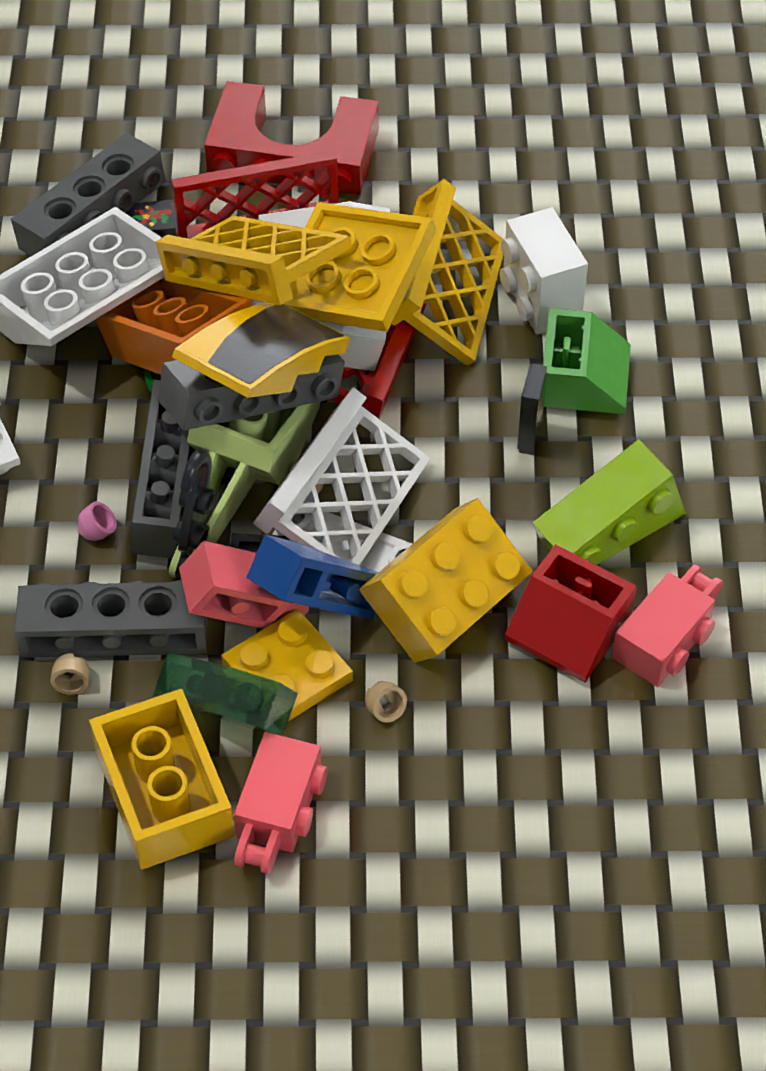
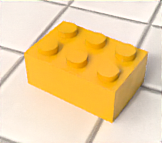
M476 498L453 509L358 590L412 661L416 663L438 656L533 571L481 501Z
M182 688L89 720L95 751L141 870L235 837L232 807Z

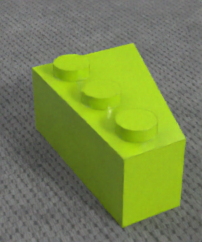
M638 439L532 523L541 542L549 551L556 544L598 565L685 515L686 512L673 474Z

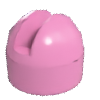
M96 501L91 503L78 515V532L86 540H102L117 528L113 512L102 502Z

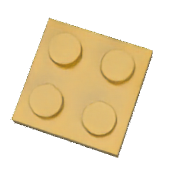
M298 608L221 655L222 665L276 729L353 681V670Z

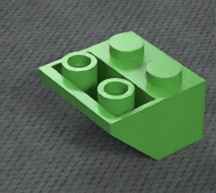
M549 308L543 366H547L544 407L625 414L631 344L593 312Z

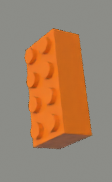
M165 277L95 320L112 357L161 375L163 363L176 360L172 358L176 347L203 328L231 313L248 308L252 304L248 298L166 281Z

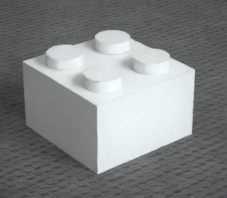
M553 207L507 220L506 237L501 242L504 268L500 269V280L504 290L511 292L514 296L522 320H528L536 335L547 332L549 308L583 311L588 263Z

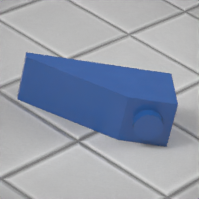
M264 535L247 574V579L286 602L372 620L376 614L358 589L378 573L377 571L294 541Z

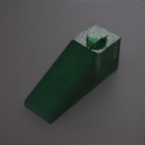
M168 652L152 697L155 698L182 688L191 710L262 733L268 732L283 736L298 693L280 682L252 673Z

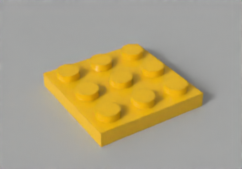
M318 202L305 228L348 235L352 248L290 283L293 298L284 304L315 320L388 332L437 230L433 219Z

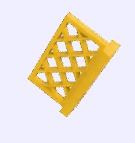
M442 179L417 198L413 216L432 218L437 230L391 324L395 326L405 320L468 366L475 362L503 258L501 247L503 238L454 201L453 197L456 188L447 180ZM448 215L457 221L461 232L454 233ZM477 238L491 247L489 256H484ZM465 240L472 259H465L458 241ZM440 244H446L453 262L446 263L439 247ZM476 266L482 280V285H476L469 267ZM450 270H457L464 286L463 289H457ZM432 273L438 274L445 292L437 293L431 279ZM468 296L474 310L473 316H468L461 297ZM448 299L456 319H448L441 303L442 300ZM423 304H429L436 323H433L420 313ZM452 327H460L466 341L465 346L457 341Z
M234 215L190 239L166 235L155 241L166 281L276 305H282L293 298L290 283L352 248L348 235Z

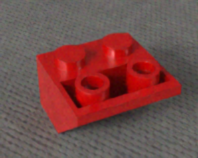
M555 544L532 574L505 633L504 640L585 683L614 643L615 632L632 614L637 586Z

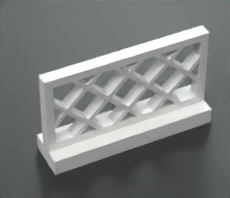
M353 387L334 410L253 524L266 534L274 527L291 541L338 558L340 557L333 553L330 541L348 540L352 555L350 562L360 565L431 458L361 405L367 397ZM359 423L374 434L376 444H360L356 431ZM379 454L384 472H368L363 455ZM391 454H401L413 463L414 466L411 471H396ZM352 455L357 472L340 473L336 456ZM328 468L329 473L323 474L325 470ZM371 482H387L392 499L376 500ZM343 483H360L364 501H348ZM332 484L337 502H319L315 485ZM307 497L308 503H303ZM351 511H368L372 529L356 530ZM340 512L345 530L327 531L323 513ZM311 513L316 532H305L290 520L294 514Z

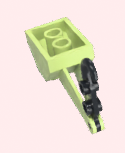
M321 401L189 430L187 442L195 452L190 456L181 480L179 506L184 507V512L173 534V542L178 543V547L169 567L170 577L181 580L179 567L203 541L217 542L257 478L265 482L281 485L287 477L292 464L298 461ZM232 467L236 471L206 525L204 522L212 508L226 468Z

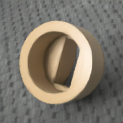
M67 653L59 657L52 667L50 679L52 687L58 692L67 695H75L85 691L88 687L90 676L86 660L83 657H74L73 653ZM71 672L70 676L65 675L64 673Z
M378 681L367 690L365 703L368 711L381 722L388 723L395 721L403 714L407 706V697L405 692L394 683ZM382 696L389 703L384 708L379 702Z

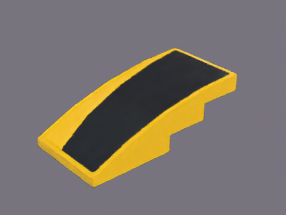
M262 303L231 313L203 328L176 347L172 358L250 398L291 392L298 375L318 373L324 357L345 354L351 338L286 304Z

